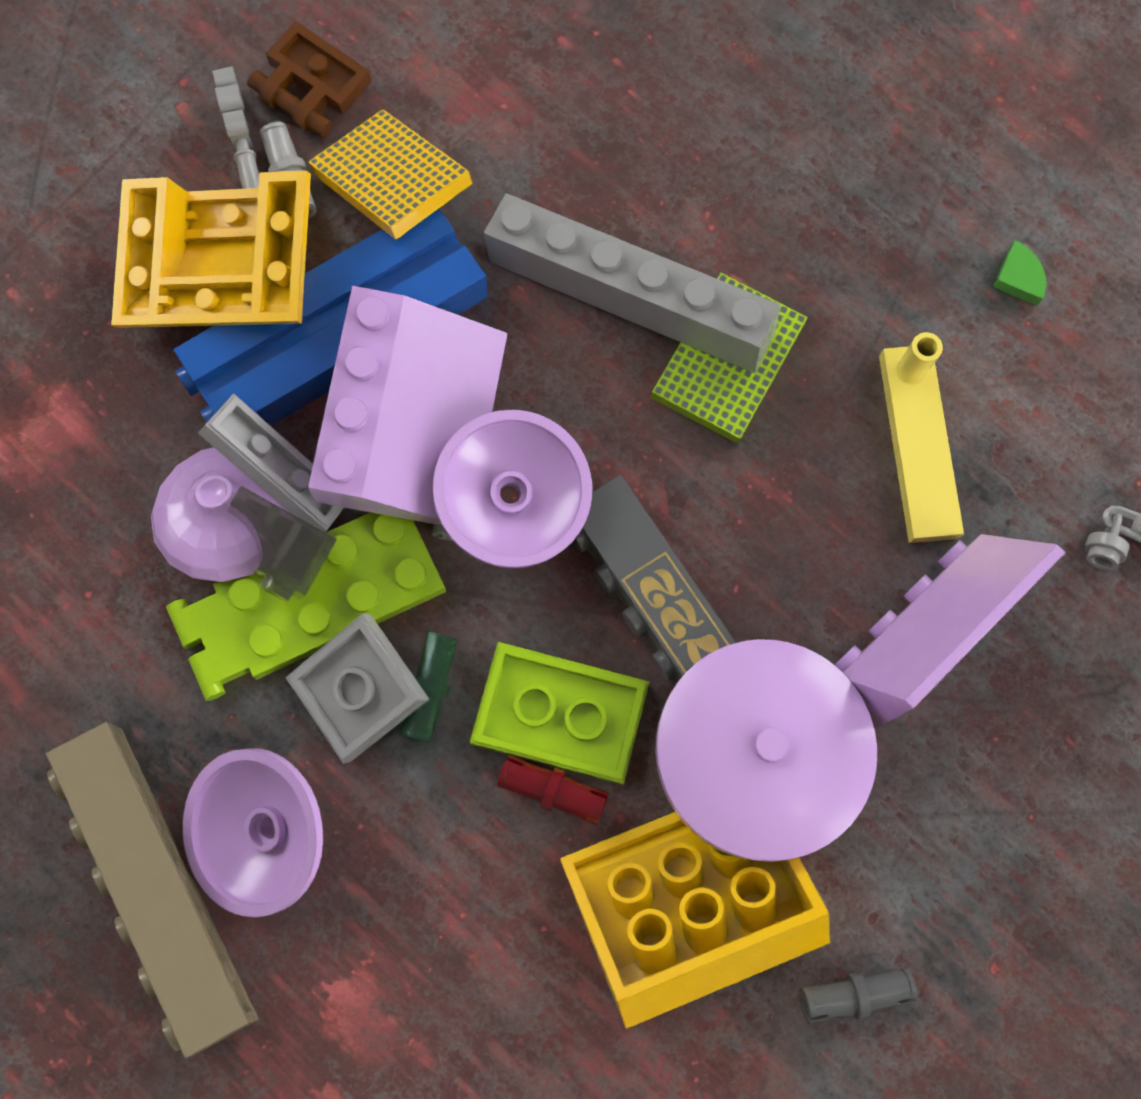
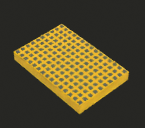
M383 109L308 162L313 174L395 240L473 184L469 171Z

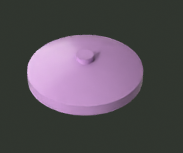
M763 639L748 640L722 647L708 654L694 664L678 681L666 701L658 723L656 762L660 782L667 799L679 818L694 834L712 847L729 855L753 861L772 862L793 859L815 852L830 844L851 826L867 802L873 786L877 766V742L870 713L860 693L845 674L829 660L805 647L789 642Z

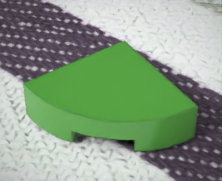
M1014 240L1007 251L993 288L1038 306L1044 299L1046 292V276L1042 264L1028 247Z

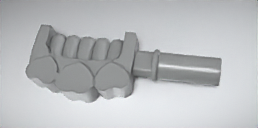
M231 66L213 70L216 85L215 93L227 135L231 139L236 152L234 154V161L237 163L242 189L258 188L259 172L256 163V153L254 152L253 143L249 135V128L243 111L245 107L234 68Z

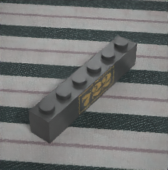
M619 475L593 491L588 517L572 543L580 553L588 550L598 565L593 571L602 588L608 595L616 592L627 608L622 612L625 622L637 638L645 635L655 650V653L651 655V659L661 676L667 682L674 678L676 683H678L683 675L702 658L736 642L624 478Z

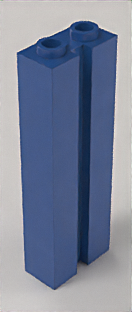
M437 209L397 240L381 229L305 273L302 324L213 326L174 348V352L183 364L182 367L175 370L177 376L191 397L200 392L208 404L207 407L200 410L206 422L211 419L233 393L271 426L329 392L352 286L405 295L457 315L488 298L486 275L466 246L460 244L455 236L453 227L442 211Z

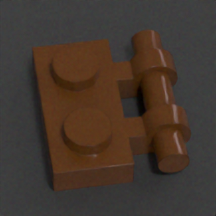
M295 21L266 53L269 65L275 68L274 72L267 77L259 70H255L250 74L247 85L259 94L260 101L272 109L279 107L292 116V122L306 132L312 130L324 138L331 132L333 122L322 115L321 112L329 105L343 115L370 85L372 79L368 69ZM294 82L309 92L302 100L288 91Z

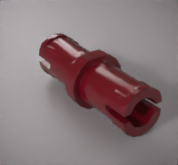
M511 754L507 757L497 782V787L504 788L541 802L540 808L551 812L554 807L578 816L594 825H598L609 796L607 791L590 787L566 777V771L555 768L551 771L541 768Z

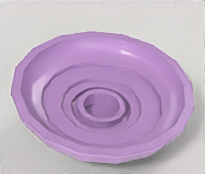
M214 447L197 452L173 469L159 488L151 514L154 543L168 564L193 579L218 582L252 575L278 558L295 535L299 521Z

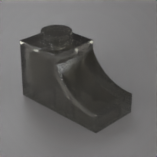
M240 486L230 503L228 512L247 527L255 540L259 553V566L254 575L263 579L260 588L286 602L290 600L291 596L301 600L307 594L337 539L245 487Z

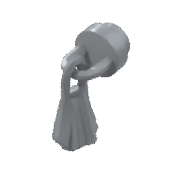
M1110 506L1104 511L1102 519L1106 526L1105 532H1093L1088 535L1084 551L1087 554L1086 560L1096 568L1115 570L1120 563L1126 560L1130 545L1119 534L1141 543V513L1122 506ZM1122 516L1134 520L1131 529L1122 526Z

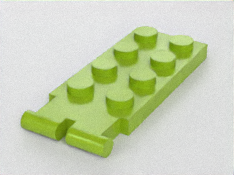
M370 512L319 537L310 539L282 552L278 558L252 575L213 583L216 593L189 606L186 599H179L168 604L166 609L184 649L192 648L201 643L204 644L205 650L192 655L188 660L205 700L212 701L226 693L223 684L251 672L252 676L258 680L316 653L361 614H371L376 623L379 624L446 593V589L414 521Z

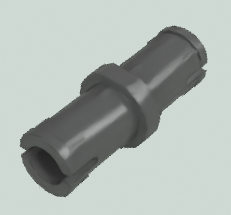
M908 968L863 977L860 972L846 975L845 981L800 988V1005L803 1016L808 1024L841 1016L854 1015L856 1019L870 1017L871 1012L878 1011V1009L915 1004V998H917L916 983Z

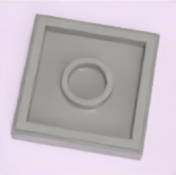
M361 614L285 677L343 764L352 762L429 700L371 614Z

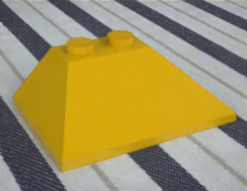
M307 170L259 173L258 188L186 191L168 177L123 179L111 325L116 328L302 324L311 174Z

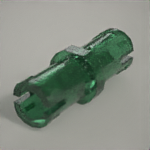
M427 633L417 674L414 678L429 700L405 718L401 736L431 743L443 697H449L451 687L446 685L457 639L443 634Z

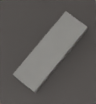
M234 393L198 432L199 435L317 537L328 530L344 508L315 502L308 489L313 463Z

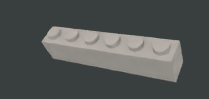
M505 194L483 233L490 263L753 373H756L775 334L780 304L510 194Z

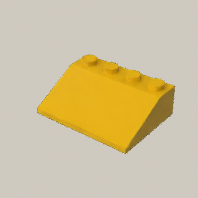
M676 812L560 858L626 1029L830 944L829 912L799 857L767 862L747 860L729 855L700 839L683 823Z

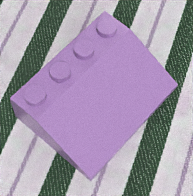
M352 286L308 489L315 502L441 525L433 500V478L438 458L446 443L462 426L481 415L493 412L507 333L405 295Z
M983 534L978 536L968 546L959 540L938 561L945 569L933 581L925 574L903 596L910 604L898 616L890 609L868 631L875 639L863 651L854 645L835 664L860 693L870 713L874 729L913 709L1066 552L1057 544Z

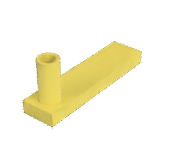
M929 332L918 334L909 347L885 348L879 355L909 543L959 539L964 534L935 362L942 353L943 345L935 334Z

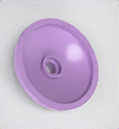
M499 410L481 415L469 421L454 433L446 443L438 458L434 472L433 500L437 516L445 532L465 553L476 560L492 566L524 568L538 565L555 557L576 538L585 524L591 507L592 478L589 465L580 446L560 425L542 415L529 411ZM505 487H512L518 492L519 500L512 504L506 503L502 500L500 491Z
M248 748L234 750L218 756L197 776L186 800L183 815V841L186 856L193 875L201 888L215 903L225 910L245 917H263L288 908L299 900L311 885L317 873L322 855V819L311 787L303 775L289 761L268 750Z

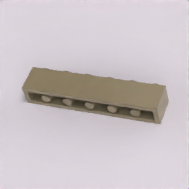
M105 722L47 752L46 756L52 769L47 771L49 783L60 799H67L74 817L69 820L71 831L82 848L89 847L97 866L92 868L95 884L104 897L108 898L111 896L120 915L115 918L117 932L123 943L128 948L134 946L143 965V967L138 969L140 982L147 995L151 999L157 997L166 1016L161 1022L162 1029L170 1046L175 1051L181 1049L186 1059L259 1020L122 728Z

